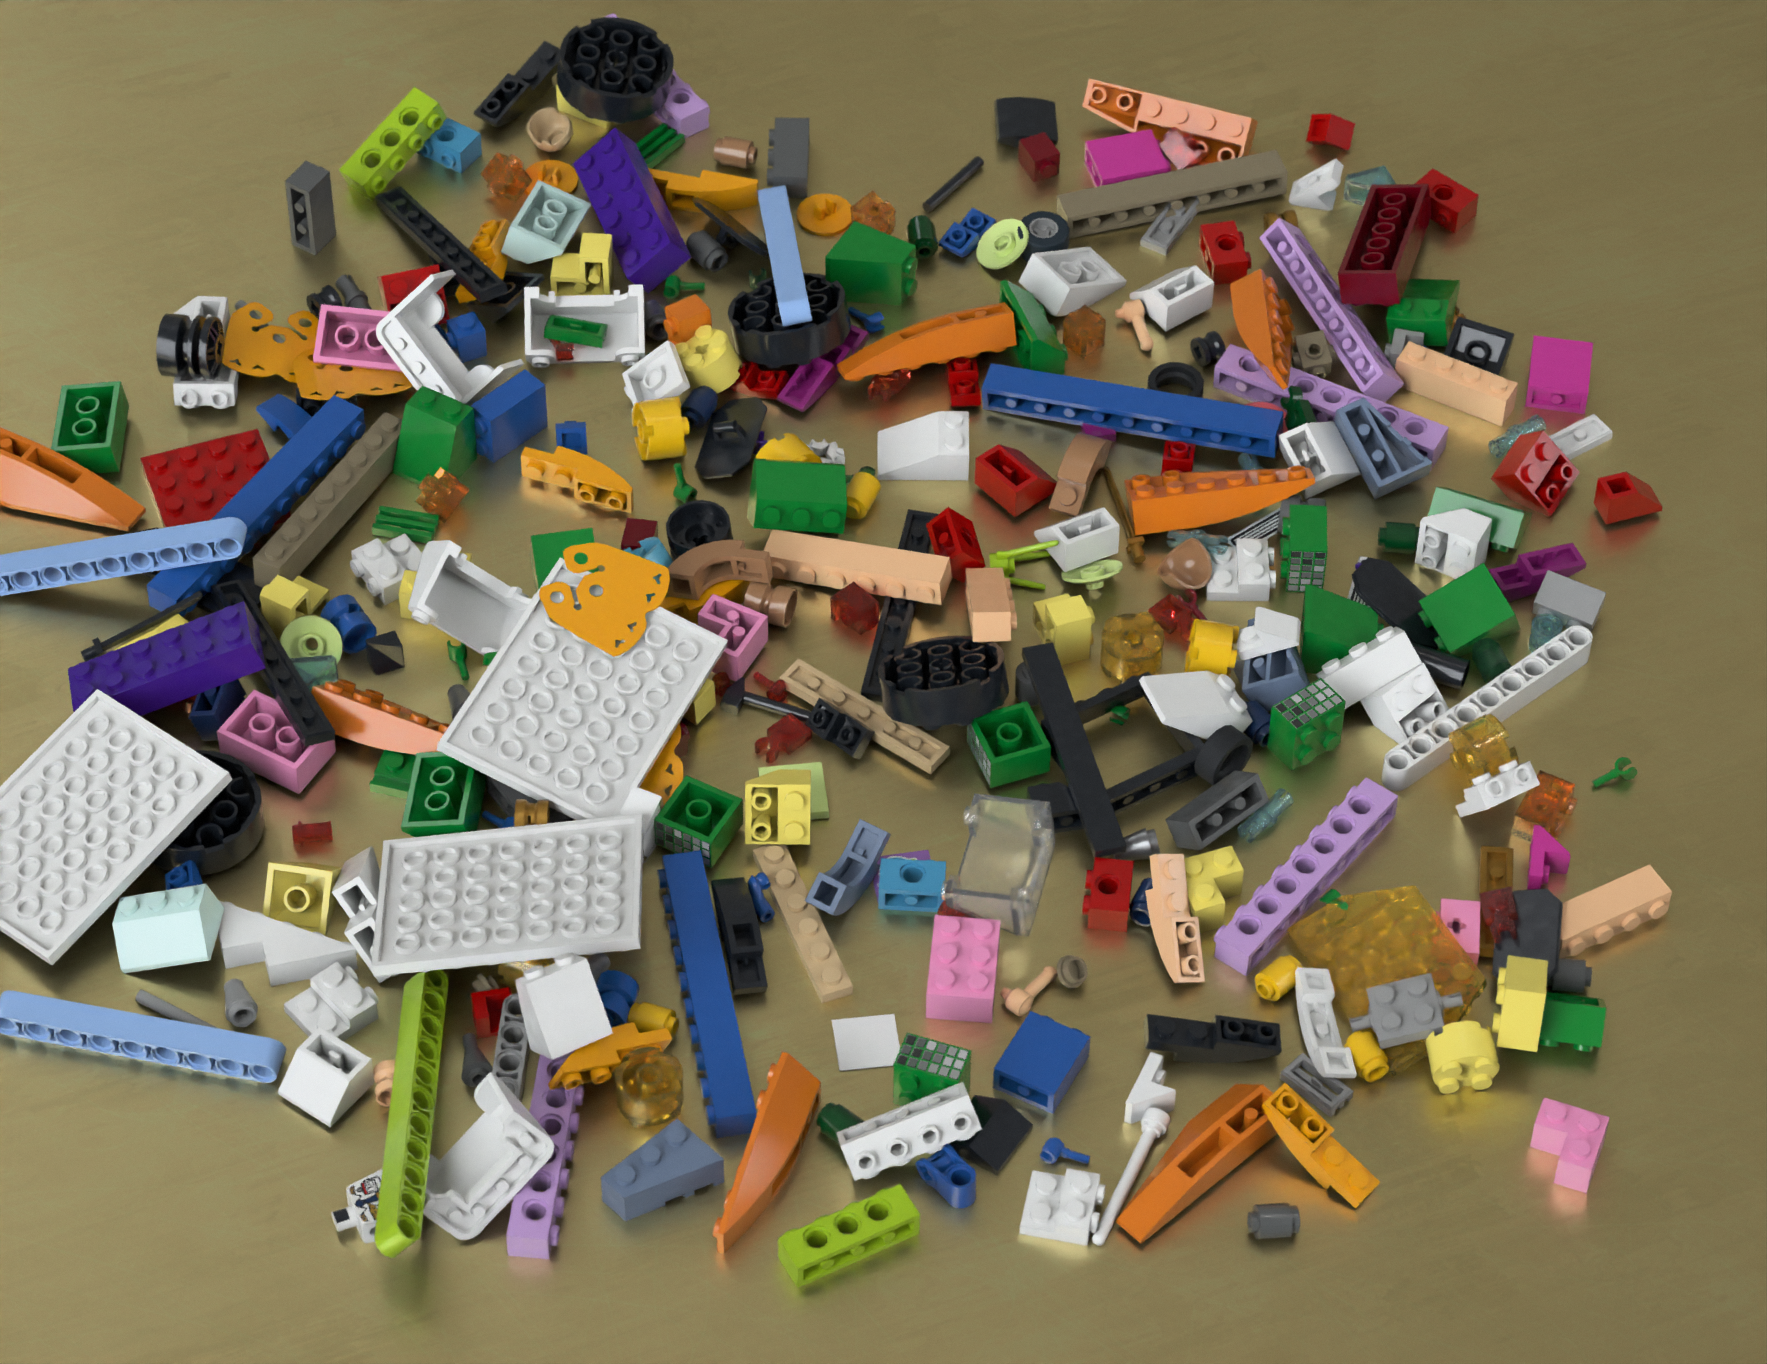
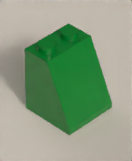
M854 221L825 256L826 281L832 283L838 281L844 288L847 302L901 306L908 296H912L915 293L918 281L915 279V271L918 266L916 245Z
M422 385L405 404L393 474L445 496L477 459L474 408Z
M592 528L531 536L530 560L536 593L559 558L564 559L563 551L567 547L594 542ZM577 553L574 556V560L578 564H585L588 561V557L584 553ZM597 566V568L589 570V572H597L599 568Z
M1484 563L1419 600L1422 611L1418 612L1421 620L1427 629L1431 626L1435 629L1438 636L1434 638V641L1440 651L1448 652L1451 655L1464 656L1521 630L1514 611Z
M1305 584L1300 632V657L1306 673H1319L1322 671L1321 667L1332 659L1338 658L1340 660L1349 655V650L1353 646L1362 642L1366 644L1377 638L1376 634L1384 629V623H1378V614L1371 607L1314 585Z

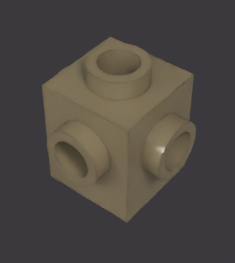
M1324 331L1294 336V353H1292L1291 359L1293 368L1319 378H1324L1330 374L1332 363L1336 362L1333 346L1327 345Z

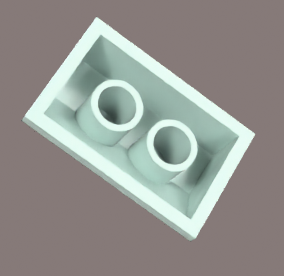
M538 180L510 225L501 252L526 264L562 255L590 209L591 203Z
M207 884L119 898L112 925L120 969L123 973L211 960L224 907Z

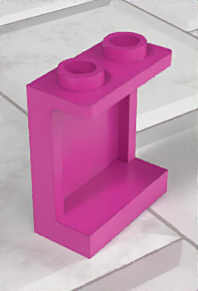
M1151 129L1085 141L1084 163L1095 187L1171 172L1170 162L1168 159H1164L1162 144L1160 140L1155 139Z
M1534 335L1525 407L1585 414L1593 343Z

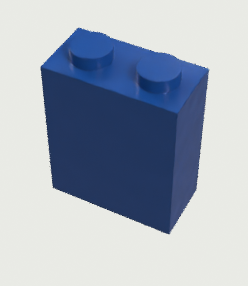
M526 369L470 405L474 408L477 453L487 457L493 463L548 427L545 384Z
M1030 1011L994 1067L993 1088L1053 1114L1089 1057L1090 1036L1078 1029L1069 1028L1055 1022L1048 1016H1041Z

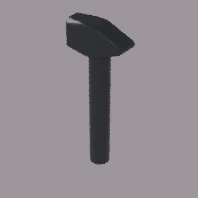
M743 677L727 688L720 702L721 710L733 714H738L743 704L805 723L812 712L745 691V679Z

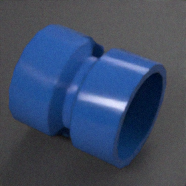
M351 595L337 596L330 600L322 609L320 617L327 619L337 628L342 638L343 651L351 654L364 650L366 648L365 640L375 637L377 634L375 625Z
M616 970L604 971L600 974L596 986L610 1026L613 1028L627 1023L629 1011L639 994V985L631 976Z

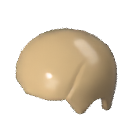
M554 107L540 109L531 116L527 124L528 134L533 143L539 149L547 152H556L563 149L570 142L574 133L572 122L568 116L561 114Z

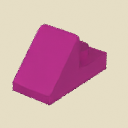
M1534 825L1527 890L1541 889V884H1548L1549 873H1568L1570 853L1541 825Z

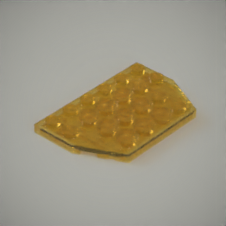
M1415 885L1342 895L1287 928L1288 936L1312 968L1329 970L1335 992L1334 999L1348 1018L1368 1014L1369 999L1366 988L1431 973L1434 986L1440 993V996L1459 991L1461 993L1463 1006L1444 1009L1443 1022L1445 1026L1450 1023L1459 1022L1463 1016H1467L1472 1009L1474 1000L1480 997L1487 986L1484 975ZM1337 901L1346 902L1349 907L1347 910L1345 908L1342 910L1339 904L1335 903ZM1372 1027L1358 1030L1363 1032H1371L1379 1044L1378 1037L1373 1031ZM1427 1038L1382 1049L1388 1058V1073L1391 1077L1428 1056L1425 1044Z

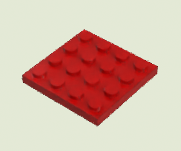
M257 428L141 457L140 460L163 527L166 528L211 520L259 472L270 458ZM290 511L286 515H282L274 525L286 522L291 516Z

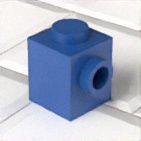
M474 311L446 320L447 333L444 334V339L462 363L487 356L486 331Z

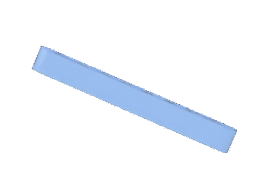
M786 185L757 190L782 325L785 327L812 321Z
M227 517L1 554L0 596L233 559L242 552L247 526L238 518Z
M7 990L0 995V1033L9 1036L263 1083H271L276 1080L286 1054V1048L281 1042L268 1037Z

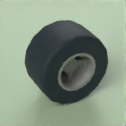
M1038 211L1028 214L1021 220L1029 233L1027 246L1020 255L1026 262H1029L1033 253L1068 249L1070 229L1067 221L1060 215L1053 212ZM1019 226L1017 233L1019 238L1023 239V232Z

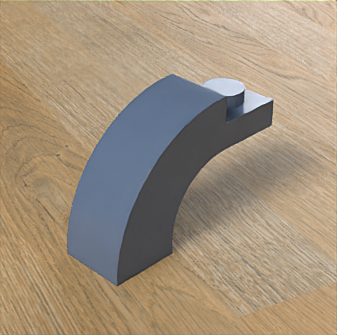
M859 819L841 857L829 871L818 873L805 902L835 916L849 910L864 894L880 867L877 862L891 834Z

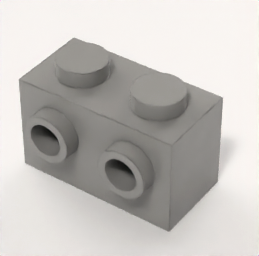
M1548 570L1534 600L1532 613L1536 614L1540 620L1546 623L1556 622L1564 625L1566 629L1576 625L1584 626L1592 633L1604 605L1606 592Z

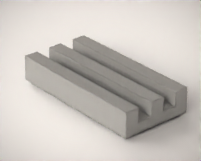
M1301 1053L1280 1072V1080L1329 1117L1335 1114L1337 1108L1340 1110L1344 1106L1345 1101H1350L1353 1098L1352 1089L1337 1078L1323 1077L1315 1068L1312 1060L1304 1053ZM1299 1066L1303 1067L1305 1070H1307V1071H1308L1309 1073H1311L1313 1076H1312V1077L1309 1076V1075H1308L1307 1073H1305L1302 1069H1300ZM1324 1083L1325 1085H1327L1329 1088H1331L1333 1091H1335V1092L1338 1094V1096H1336L1335 1094H1333L1331 1091H1329L1327 1088H1325L1322 1084Z

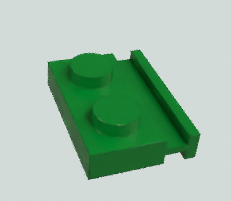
M384 750L374 772V778L369 783L370 792L407 800L416 756Z

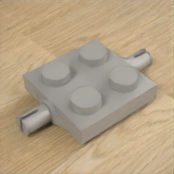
M1428 973L1366 988L1369 999L1368 1014L1349 1018L1352 1032L1372 1027L1378 1037L1380 1049L1425 1039L1433 1031L1435 1036L1443 1033L1444 1009L1463 1006L1460 991L1440 996V993L1434 986L1432 974Z

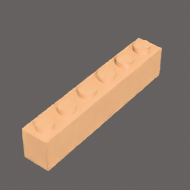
M772 529L763 550L769 552L773 571L772 578L923 603L942 605L952 580L950 557Z

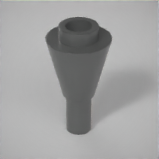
M467 1033L462 1038L465 1052L461 1079L467 1086L477 1087L490 1072L492 1073L493 1067L480 1048H478L476 1036L473 1033Z

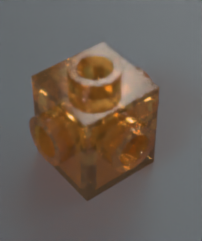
M497 152L481 172V175L488 183L486 187L496 196H501L514 202L519 199L533 181L523 169L524 163L512 154L506 156Z
M873 190L850 207L851 220L853 222L856 221L888 235L893 233L896 227V211L889 201H882Z
M1084 305L1064 318L1063 344L1079 357L1085 359L1104 346L1106 320L1099 313Z
M440 467L433 477L427 474L420 483L418 489L422 492L415 502L422 506L427 513L439 515V519L445 523L470 489L458 481L453 474L446 472Z

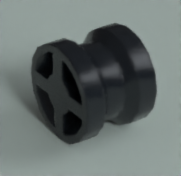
M330 285L321 288L320 293H312L306 298L310 312L318 319L321 304L343 306L339 294Z
M1216 331L1207 333L1204 338H1194L1190 343L1192 355L1201 367L1209 365L1213 359L1220 360L1226 351L1224 341Z

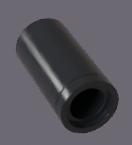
M1411 642L1434 682L1462 690L1469 672L1470 660Z

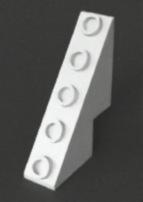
M372 846L345 861L332 890L333 895L350 918L344 933L371 972L380 869ZM398 974L392 976H375V978L379 983H381L387 978L395 977Z
M219 901L223 905L224 911L218 930V937L226 969L265 961L271 987L310 979L335 962H338L343 969L347 966H350L353 970L358 969L356 957L358 952L349 942H340L325 937L319 932H311L296 927L290 922H281L266 917L260 912H251L236 907L230 902Z

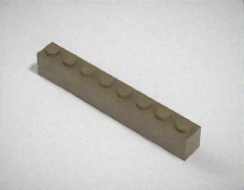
M1277 150L1060 194L1057 195V214L1067 221L1070 229V239L1155 221L1169 202L1172 207L1166 213V217L1176 216L1174 210L1180 209L1183 205L1185 206L1186 213L1197 198L1199 203L1195 208H1197L1196 212L1286 194L1288 172Z
M384 412L253 557L255 585L263 588L265 585L270 584L277 575L294 581L392 472L402 425L401 418Z

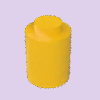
M866 472L854 474L846 488V516L852 519H862L866 516L881 490L880 482L876 477Z

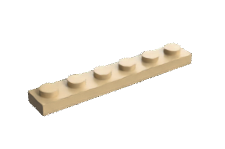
M797 659L779 677V686L813 706H815L819 698L835 705L875 731L871 740L929 774H932L950 755V746L913 725L892 720L885 713L883 707L800 659Z
M770 844L753 849L755 863L759 871L765 873L769 879L770 887L768 890L821 1003L853 994V985L815 906L805 902L808 891L786 845Z

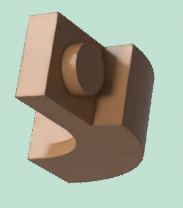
M1082 432L1074 437L1057 473L1058 481L1049 505L1051 511L1072 517L1081 514L1091 482L1098 469L1103 470L1112 441Z
M720 540L697 546L679 556L668 567L670 575L668 593L669 597L699 600L701 594L707 588L721 581L745 580L769 584L773 577L769 552L746 549L744 540Z

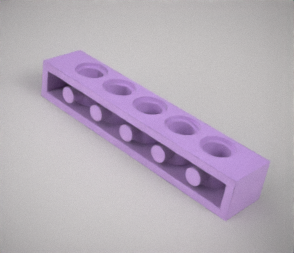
M612 13V14H609V15H607V16H605V17H617V16H616L614 13ZM673 69L668 98L664 105L653 114L662 123L667 124L668 129H675L677 135L682 133L686 139L709 128L710 108L704 99H700L693 92L691 86L688 83H684Z

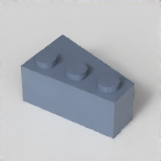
M1364 397L1336 410L1333 421L1374 499L1429 475L1433 462L1427 457L1422 456L1412 446V442L1406 437L1403 438L1391 426V423Z
M1255 618L1248 620L1247 627L1254 625ZM1296 646L1244 660L1242 691L1249 701H1258L1267 711H1270L1273 705L1310 685Z
M675 1119L601 1177L602 1201L624 1221H628L665 1206V1202L681 1195H684L685 1198L695 1194V1190L712 1183L714 1186L724 1183V1159L681 1121Z

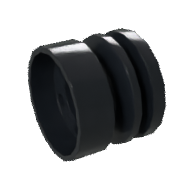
M166 313L159 325L156 345L157 365L162 376L184 378L189 371L192 378L200 379L203 376L204 379L215 380L220 372L224 354V331L220 318L208 317L206 319L203 316H196L192 322L188 315Z
M706 500L687 502L677 507L670 514L666 523L667 538L673 561L697 546L720 540H734L730 517L724 507L715 502Z

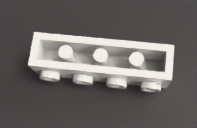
M961 1082L839 1131L836 1134L850 1171L856 1181L861 1178H873L881 1170L893 1165H905L913 1157L925 1152H937L945 1144L955 1140H967L973 1137L977 1131L982 1130L966 1087Z

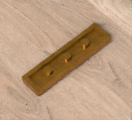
M1481 846L1479 901H1481L1479 956L1493 957L1497 906L1513 892L1514 848Z

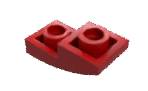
M957 357L947 362L946 369L951 407L981 405L976 359Z
M742 362V367L738 369L740 374L738 379L727 389L752 397L778 400L777 397L790 378L787 371H760L757 363Z
M1165 441L1161 475L1166 471L1172 470L1179 471L1180 473L1192 472L1196 444L1182 441Z

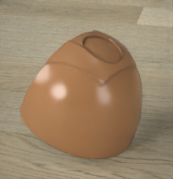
M1190 538L1175 547L1165 557L1158 568L1157 574L1163 582L1174 589H1199L1210 580L1212 574L1211 558L1200 541Z

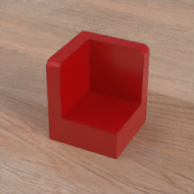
M1332 113L1312 114L1306 142L1313 145L1330 144L1342 150H1349L1355 123Z
M510 987L471 993L472 1014L477 1039L498 1036L503 1002L509 995H512Z

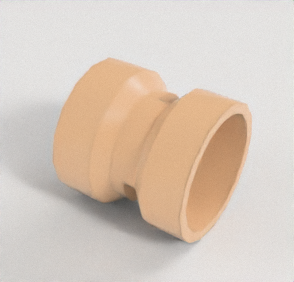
M395 1060L382 1061L373 1069L374 1082L377 1084L375 1088L376 1101L386 1107H390Z

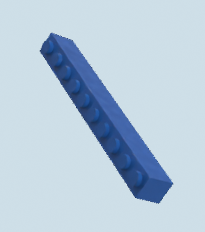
M991 363L982 385V406L985 410L1081 426L1082 423L1113 429L1116 432L1170 441H1182L1200 446L1275 458L1279 447V435L1283 434V411Z
M334 395L211 519L235 517L246 524L247 533L241 554L233 559L161 570L146 585L149 606L162 612L198 591H201L203 596L207 592H211V585L217 584L225 573L231 572L245 553H249L253 549L254 544L264 534L270 532L282 515H286L301 496L307 494L317 479L323 477L329 467L338 458L344 456L355 440H359L363 436L366 429L364 409ZM199 601L179 612V614L184 617L188 612L195 609Z
M699 850L663 855V869L657 870L659 888H665L667 893L662 895L664 913L671 914L672 920L667 921L670 940L676 939L677 946H673L675 966L681 965L683 971L678 972L680 991H687L688 998L683 999L685 1016L693 1020V1024L689 1025L691 1044H697L699 1051L694 1052L697 1072L703 1071L704 1078H700L702 1098H709L710 1105L705 1106L708 1126L714 1125L717 1138L749 1134L752 1131L757 1112L702 853Z

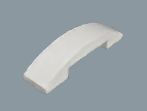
M1297 967L1295 971L1298 1016L1304 1042L1312 1063L1323 1077L1355 1078L1357 1073L1350 1048L1343 1047L1331 1005L1335 992L1329 970Z

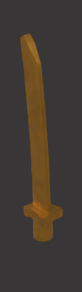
M1108 466L1103 467L1104 475L1128 536L1126 552L1127 554L1132 553L1135 563H1141L1146 559L1143 549L1144 537L1135 536L1110 468Z

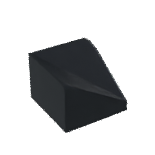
M396 631L365 640L367 660L375 675H381L405 667L403 646Z

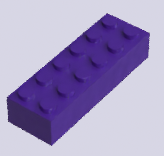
M614 128L573 163L605 233L612 234V248L628 280L635 285H643L644 291L650 293L691 258L638 146L633 140Z
M243 601L204 617L196 618L175 628H170L149 638L139 640L115 651H110L102 656L81 662L68 668L74 712L98 689L139 716L263 670L266 666L259 627Z

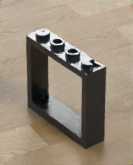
M1148 671L1139 676H1131L1120 685L1113 688H1105L1096 696L1085 701L1079 700L1075 702L1082 724L1111 712V709L1116 706H1125L1142 697L1146 699L1154 710L1139 682L1142 676H1150V672ZM1045 719L1041 720V728L1051 746V756L1063 771ZM1165 725L1185 753L1106 789L1115 815L1199 776L1195 772V762L1198 753L1204 745L1200 738Z

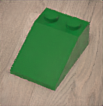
M1409 279L1400 304H1394L1388 308L1386 321L1389 344H1392L1395 328L1424 333L1423 345L1447 346L1450 339L1460 280Z

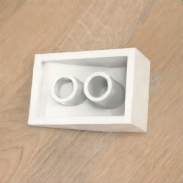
M1091 247L1033 253L1019 283L1046 307V311L1049 314L1060 317L1082 311L1124 287L1127 280Z
M937 411L877 432V480H968V411Z
M1195 671L1142 676L1139 680L1162 724L1208 739L1216 730L1225 725H1232L1243 733L1253 722L1246 710L1247 704L1239 697L1235 690V683L1225 674L1218 675L1210 671Z

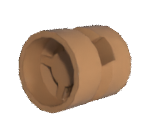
M751 581L743 606L767 615L769 624L787 628L795 612L798 592L797 589L778 585L774 589L770 583Z

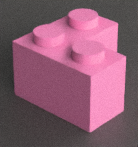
M715 594L711 595L698 613V626L728 640L726 649L711 672L737 681L745 674L768 642V616Z
M1544 1097L1534 1124L1530 1147L1560 1156L1554 1179L1555 1184L1587 1193L1605 1141L1610 1117Z

